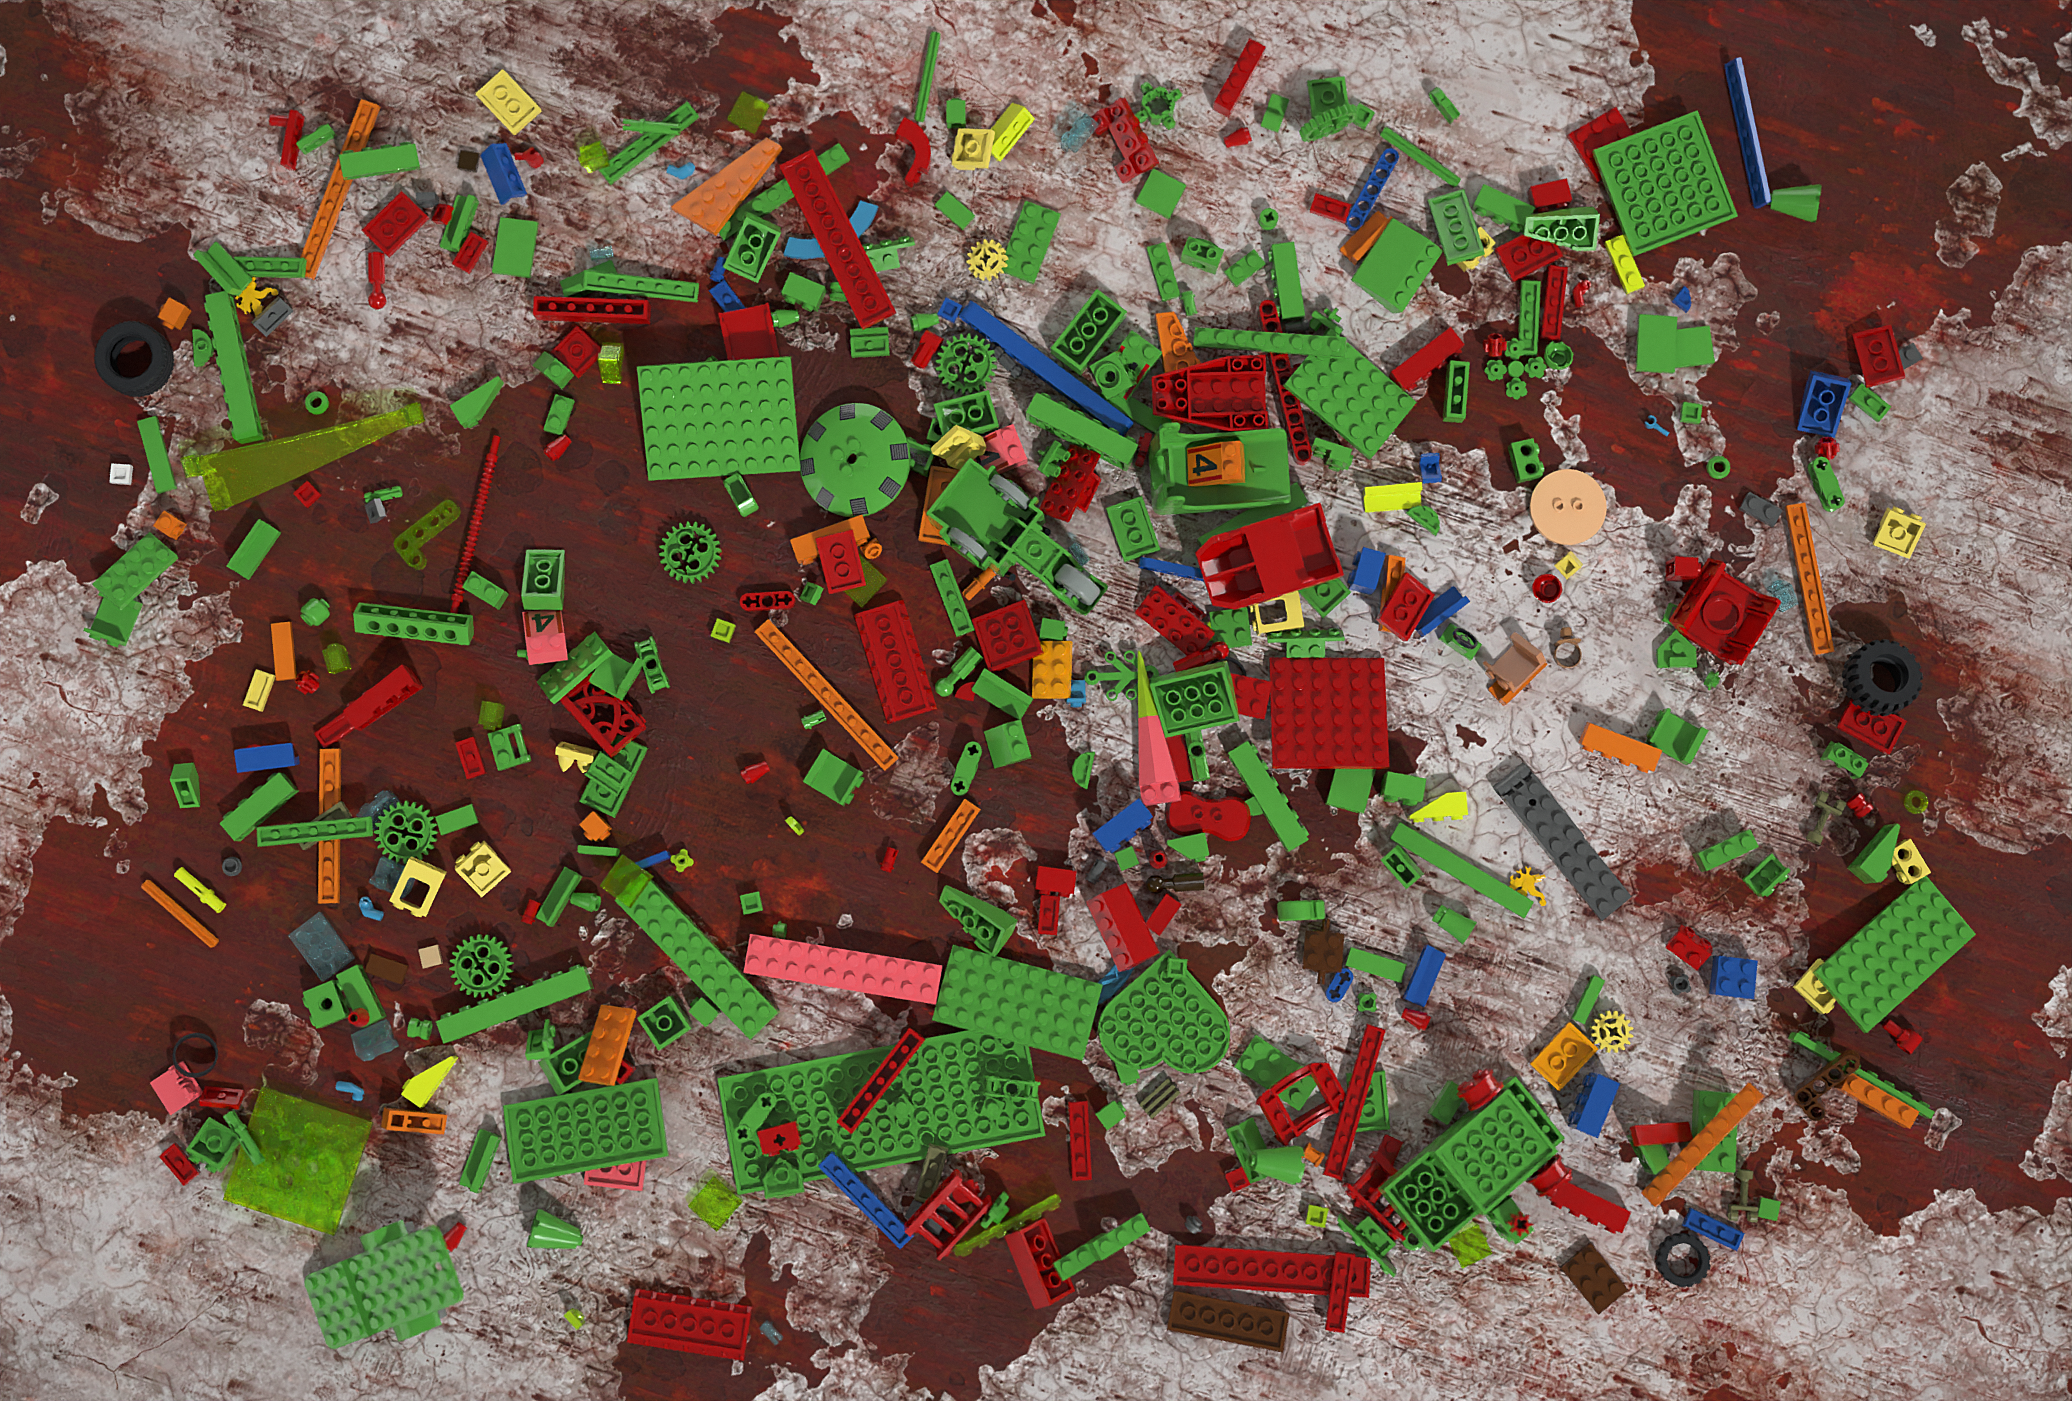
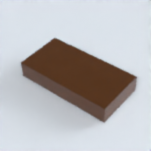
M371 953L365 972L403 984L409 966Z

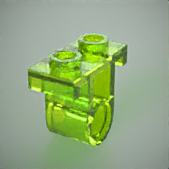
M603 342L601 353L598 354L602 383H622L623 343Z

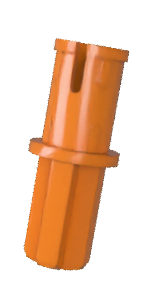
M988 567L977 578H973L974 581L962 592L963 596L971 600L981 589H985L984 586L996 574Z

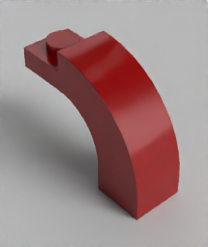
M904 117L895 134L897 140L909 145L915 152V160L905 177V185L912 188L915 183L918 184L920 181L921 172L928 175L932 155L928 137L923 129L915 122Z

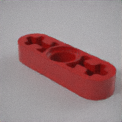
M789 591L746 593L740 598V606L748 612L791 609L796 603L795 596ZM779 595L778 599H785V596L788 595L792 601H789L788 605H785L784 602H778L779 606H776L777 600L775 596ZM770 596L773 598L771 606L766 607L763 605L762 600L764 597ZM756 597H759L760 607H757V603L750 604V607L744 604L747 598H750L751 601H757Z

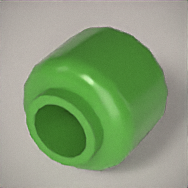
M311 598L301 608L302 614L300 616L309 626H319L330 616L328 610L330 606L322 598L320 600Z

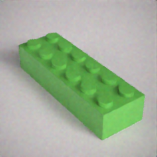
M1036 392L1026 411V421L1075 446L1099 453L1101 455L1100 459L1127 472L1138 450V444H1136L1135 439L1129 436L1125 438L1119 435V431L1111 427L1107 429L1102 426L1100 421L1086 418L1085 414L1081 411L1075 410L1074 412L1068 409L1069 406L1061 401L1056 403L1051 400L1049 395L1043 392L1041 394Z

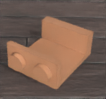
M1516 632L1510 636L1513 646L1492 666L1486 661L1483 662L1486 669L1485 674L1491 680L1495 678L1504 690L1508 688L1513 693L1546 662L1542 651Z

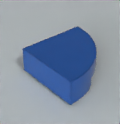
M1683 286L1671 302L1685 313L1691 307V297L1689 290Z

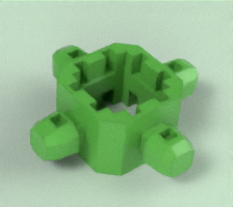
M1145 82L1140 88L1144 96L1141 102V110L1135 113L1140 123L1145 122L1147 118L1150 124L1159 125L1163 122L1166 129L1171 130L1174 128L1175 120L1172 116L1175 102L1182 97L1180 90L1177 88L1168 93L1164 87L1158 86L1153 90L1150 83ZM1156 97L1164 99L1167 106H1169V109L1160 115L1152 113L1149 106H1147V103Z

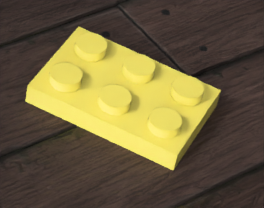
M503 69L475 94L514 136L542 112L541 108Z

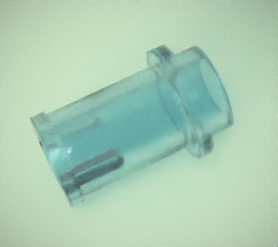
M612 245L597 249L593 247V249L589 250L592 261L598 262L600 259L614 258Z
M1076 541L1068 550L1079 564L1083 566L1091 559L1080 547L1081 543L1078 544Z
M768 1320L759 1327L760 1333L764 1334L774 1346L779 1343L774 1338V1335L780 1341L784 1337L772 1326V1322Z

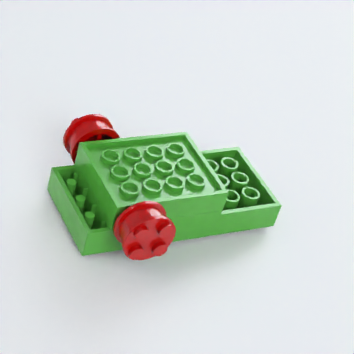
M1491 1068L1484 1069L1483 1071L1479 1069L1474 1072L1470 1081H1465L1457 1087V1096L1459 1098L1463 1097L1468 1104L1467 1108L1469 1111L1378 1188L1427 1251L1435 1252L1477 1214L1486 1215L1524 1181L1534 1186L1538 1197L1545 1195L1551 1197L1558 1191L1557 1188L1560 1185L1568 1183L1573 1178L1571 1175L1572 1169L1562 1163L1560 1154H1556L1558 1150L1555 1147L1565 1139L1516 1076L1508 1077L1503 1082H1498L1492 1075L1493 1070Z

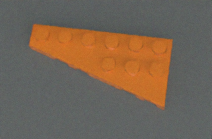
M766 137L672 205V210L716 236L781 153L782 147Z
M1175 312L1155 314L1159 347L1162 352L1163 372L1167 373L1200 364L1201 362L1197 359L1191 343L1186 338L1185 331ZM1171 419L1172 423H1180V425L1191 424Z

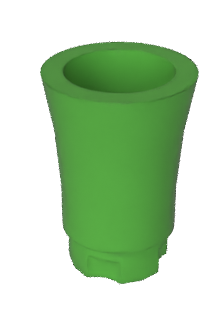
M1442 904L1432 918V921L1438 924L1437 926L1451 934L1462 945L1477 923L1450 908L1447 909Z

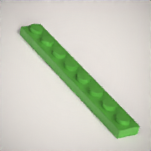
M839 143L817 157L826 176L850 161ZM784 178L733 213L719 232L724 242L737 234L746 211L762 218L795 197L786 179Z
M1195 327L1193 346L1196 348L1345 358L1347 338Z
M1802 1031L1798 1033L1791 1032L1788 1037L1789 1040L1827 1062H1831L1840 1055L1836 1051H1828L1826 1049L1827 1046L1819 1041L1813 1042L1809 1040L1810 1036ZM1861 1065L1853 1073L1916 1109L1922 1117L1931 1119L1935 1112L1929 1109V1104L1921 1100L1918 1102L1913 1100V1095L1904 1090L1899 1092L1895 1089L1896 1086L1886 1080L1882 1082L1877 1079L1879 1077L1877 1074L1869 1070L1867 1073L1861 1070Z

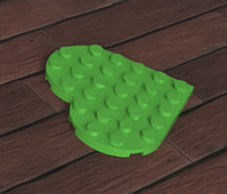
M1169 949L1106 1005L1098 1022L1099 1041L1106 1055L1113 1062L1124 1068L1134 1070L1146 1069L1155 1066L1163 1060L1169 1067L1179 1072L1193 1074L1204 1072L1217 1065L1225 1056L1230 1039L1229 1022L1222 1009L1188 970L1186 972V979L1166 977L1167 958H1176Z

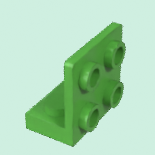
M612 654L595 669L589 682L623 700L639 675L644 661L637 658L633 664Z

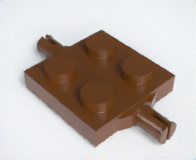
M1322 919V930H1306L1302 969L1318 973L1317 985H1320V983L1325 985V976L1328 973H1342L1345 934L1329 931L1330 919H1327V923L1326 919Z

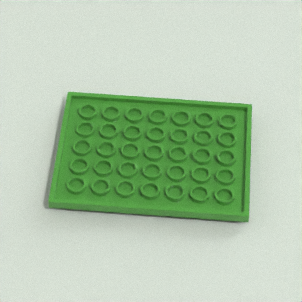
M791 356L637 366L649 481L728 476L736 473L743 475L800 471Z

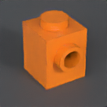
M168 298L167 302L161 306L158 318L163 321L162 325L173 330L175 327L181 330L191 310L183 304Z
M164 510L153 526L167 536L177 540L187 524Z
M592 811L579 824L585 830L583 834L591 842L593 840L597 842L600 840L604 841L611 834L609 831L612 827L595 811Z

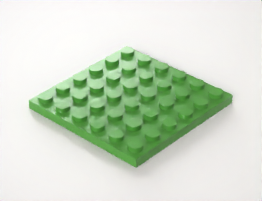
M1698 110L1592 151L1632 257L1738 216Z

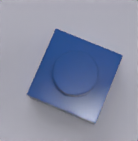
M945 298L937 315L954 324L963 306Z

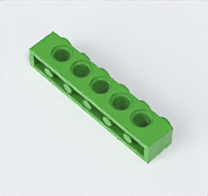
M358 603L353 613L355 632L459 645H469L474 635L472 615Z

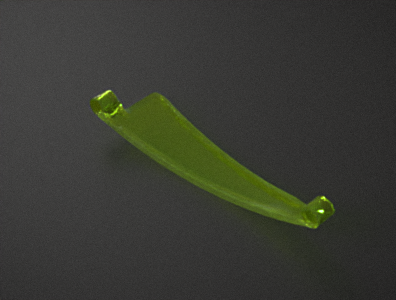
M416 402L394 411L303 434L206 455L194 454L185 456L180 459L186 478L202 475L212 509L220 511L313 471L396 430L425 422V417L420 402Z

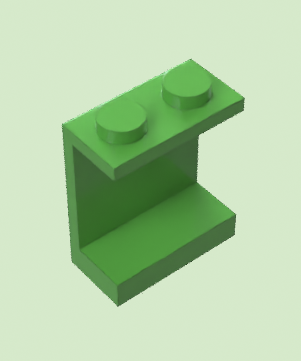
M99 592L98 595L103 597L97 615L91 629L84 628L83 631L90 633L89 637L95 640L106 639V644L117 648L119 644L126 646L143 604L132 600L125 608L120 610Z
M1669 708L1663 709V711L1660 710L1655 717V721H1657L1655 726L1650 727L1646 734L1647 740L1645 743L1663 750L1664 754L1684 765L1691 764L1709 730L1693 726L1670 713L1671 709Z
M822 749L803 782L845 806L846 803L850 804L854 797L852 792L855 787L859 788L865 778L862 777L863 772Z

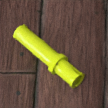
M181 867L176 871L174 877L200 897L202 903H207L216 913H220L225 908L226 903L222 902L214 895L213 890H208L187 872L185 868Z

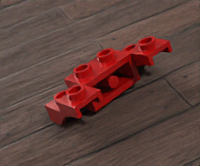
M1126 98L1117 99L1107 108H1101L1088 118L1097 135H1101L1108 129L1112 133L1125 158L1114 167L1122 183H1127L1159 164L1148 142V136L1142 131L1140 121L1132 112Z

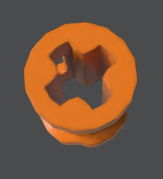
M1310 1142L1303 1148L1305 1157L1302 1158L1313 1163L1314 1167H1318L1325 1153L1312 1147Z

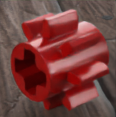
M1492 333L1488 335V340H1483V349H1485V352H1488L1489 356L1497 357L1502 355V350H1507V341H1505V338H1502L1501 334Z
M1823 437L1818 441V445H1815V454L1828 460L1834 459L1837 456V452H1840L1839 443H1836V440L1832 437Z
M310 670L307 673L302 671L295 678V683L298 684L295 688L305 695L308 692L312 694L320 685L317 681L319 676Z
M1518 1210V1215L1510 1213L1512 1218L1510 1221H1506L1507 1224L1511 1225L1509 1231L1513 1233L1517 1230V1236L1521 1237V1232L1529 1234L1527 1229L1529 1226H1533L1532 1223L1528 1222L1530 1215L1526 1214L1522 1217V1211ZM1518 1219L1522 1221L1523 1226L1521 1228L1517 1226L1518 1223L1516 1221Z

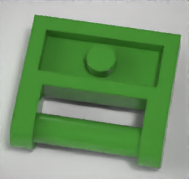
M521 724L488 734L498 771L532 761L531 756L528 755L521 732L523 730ZM514 733L520 753V758L517 759L509 736Z

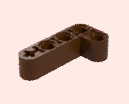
M1852 1049L1844 1051L1797 1085L1794 1091V1100L1811 1120L1820 1121L1825 1117L1826 1106L1820 1096L1857 1071L1860 1066V1055L1858 1052ZM1847 1059H1854V1063H1852L1851 1061L1847 1063ZM1838 1069L1840 1074L1832 1075L1829 1071ZM1820 1080L1824 1082V1085L1818 1087L1814 1082ZM1806 1092L1809 1096L1801 1098L1798 1093ZM1813 1107H1819L1822 1111L1820 1113H1814L1811 1109Z

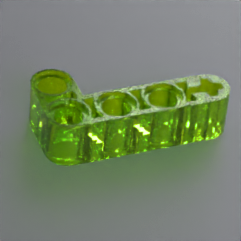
M445 500L394 540L396 551L410 567L421 570L426 566L427 559L419 548L460 516V507L451 500ZM449 507H451L452 513H449ZM434 518H438V524L432 526L431 521ZM423 529L422 537L417 538V531ZM404 541H408V547L402 550L401 544ZM419 556L420 561L413 565V558Z

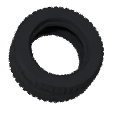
M138 321L118 323L106 330L107 332H104L103 336L100 337L101 339L98 340L94 352L96 371L101 379L116 391L131 397H144L157 392L170 379L174 369L172 347L161 333L149 325ZM135 341L147 342L152 352L151 363L148 369L141 375L133 378L123 377L119 373L117 366L118 355L122 348L128 343Z

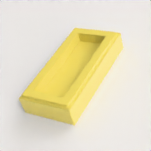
M256 669L243 706L263 712L276 676Z

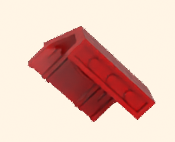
M1708 558L1700 574L1695 578L1672 614L1669 622L1684 637L1729 665L1734 663L1742 666L1780 606L1781 601L1778 598L1754 591L1724 571L1727 565L1723 561Z

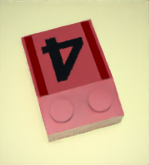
M1014 424L984 436L983 439L987 447L985 453L974 459L975 462L987 471L991 465H994L999 474L1027 464V457Z
M561 610L522 612L529 665L568 660Z

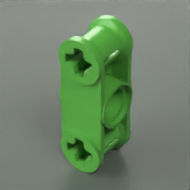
M1818 457L1809 463L1807 469L1822 507L1828 512H1834L1844 505L1845 499L1829 460L1825 457Z
M653 636L639 643L637 641L634 642L639 658L644 661L643 669L650 692L653 694L661 688H670V683L663 669ZM653 660L656 661V667L648 669V663Z
M977 742L967 743L958 761L951 783V790L957 796H963L967 793L978 768L982 749ZM973 746H976V750L978 751V753H974L973 756H971L970 751L968 749H972ZM963 782L965 789L957 792L955 784Z
M984 1076V1079H986L985 1091L982 1093L984 1096L1007 1097L1039 1102L1037 1094L1038 1086L1041 1085V1082ZM1010 1083H1014L1017 1086V1091L1013 1094H1009L1006 1091V1087Z
M766 1092L761 1094L745 1113L741 1122L734 1130V1138L738 1142L744 1143L750 1140L766 1121L777 1103V1098L773 1093ZM763 1097H770V1103L772 1104H768L765 1106V1101L763 1100ZM746 1129L748 1136L740 1137L741 1132L739 1130Z

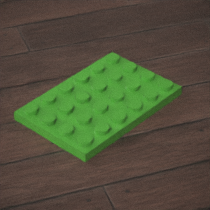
M1331 328L1324 335L1341 337ZM1348 342L1346 343L1345 358L1308 355L1283 385L1369 460L1417 403Z

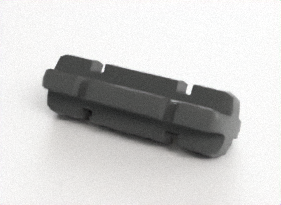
M1000 346L996 347L993 356L999 359L998 362L1008 372L1011 371L1010 374L1015 379L1020 377L1023 370L1019 366H1015L1016 363L1007 353H1003L1004 350Z

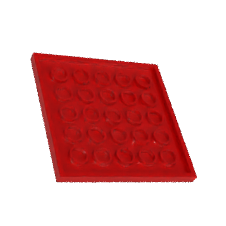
M1269 657V681L1272 682L1270 691L1272 769H1389L1384 658Z

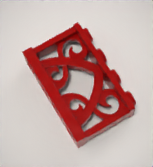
M593 670L591 674L563 696L560 702L612 759L620 750L647 729L644 724L646 720L639 713L636 715L632 711L634 707L627 699L623 701L611 695L612 697L604 696L606 691L601 689L599 692H596L594 687L592 689L593 696H589L587 689L591 684L589 679L595 671ZM583 690L585 697L571 702V699ZM593 703H605L614 706L613 725L609 722H598L594 725L590 723L595 716V706ZM589 704L591 713L587 715L583 713V710L588 709L587 705ZM621 707H622L628 714H624V715L621 716ZM627 719L634 722V729L631 732H623L619 729L620 726L624 728L629 727L625 724ZM602 726H607L611 728V731L607 729L606 733H601L600 729ZM617 734L625 737L614 747L611 746Z

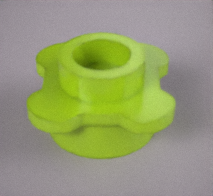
M685 849L680 850L679 854L671 856V862L676 865L678 872H683L685 868L692 866L694 863Z

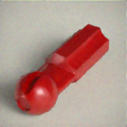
M372 252L368 253L369 283L373 285V292L368 297V303L373 309L379 310L386 305L387 301L386 296L381 292V285L385 283V253Z
M1217 641L1209 649L1202 652L1197 651L1173 662L1175 671L1179 672L1204 666L1215 659H1224L1229 654L1228 645L1223 641Z

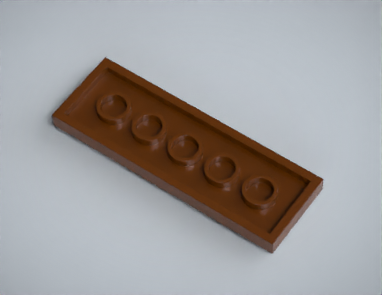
M1173 1290L1167 1330L1283 1353L1290 1313Z

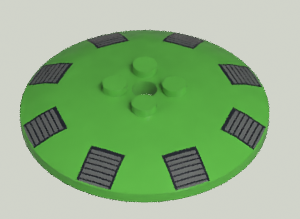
M863 403L840 405L819 417L804 438L800 452V471L803 483L811 497L820 506L834 514L845 517L874 514L888 506L899 495L906 483L911 461L909 443L898 422L882 409ZM851 454H855L857 457L854 464H849L848 457Z

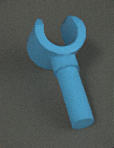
M1653 415L1648 416V419L1652 420L1653 424L1645 421L1644 425L1647 429L1654 428L1665 436L1669 434L1668 431L1656 423V417Z

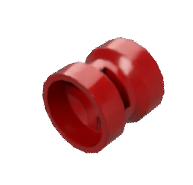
M1861 792L1846 802L1848 808L1855 811L1854 814L1858 819L1864 817L1874 808L1870 802L1865 801V796Z

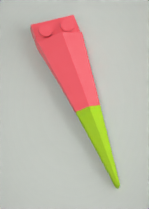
M1138 651L1139 787L1141 800L1145 806L1181 801L1179 781L1154 701L1142 653Z

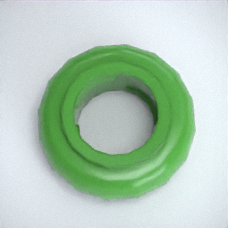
M319 391L311 392L305 399L306 409L312 414L319 415L324 413L329 406L328 397ZM320 398L322 401L321 405L314 408L312 406L313 400Z
M1714 456L1707 463V472L1715 479H1722L1730 472V463L1723 456ZM1716 462L1721 463L1723 466V471L1720 473L1714 469Z
M1408 1227L1404 1229L1402 1235L1406 1239L1404 1242L1401 1241L1403 1246L1412 1251L1420 1249L1423 1246L1418 1240L1417 1243L1410 1244L1407 1238L1412 1231Z

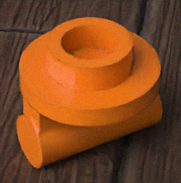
M876 537L860 547L868 559H874L882 552V546Z

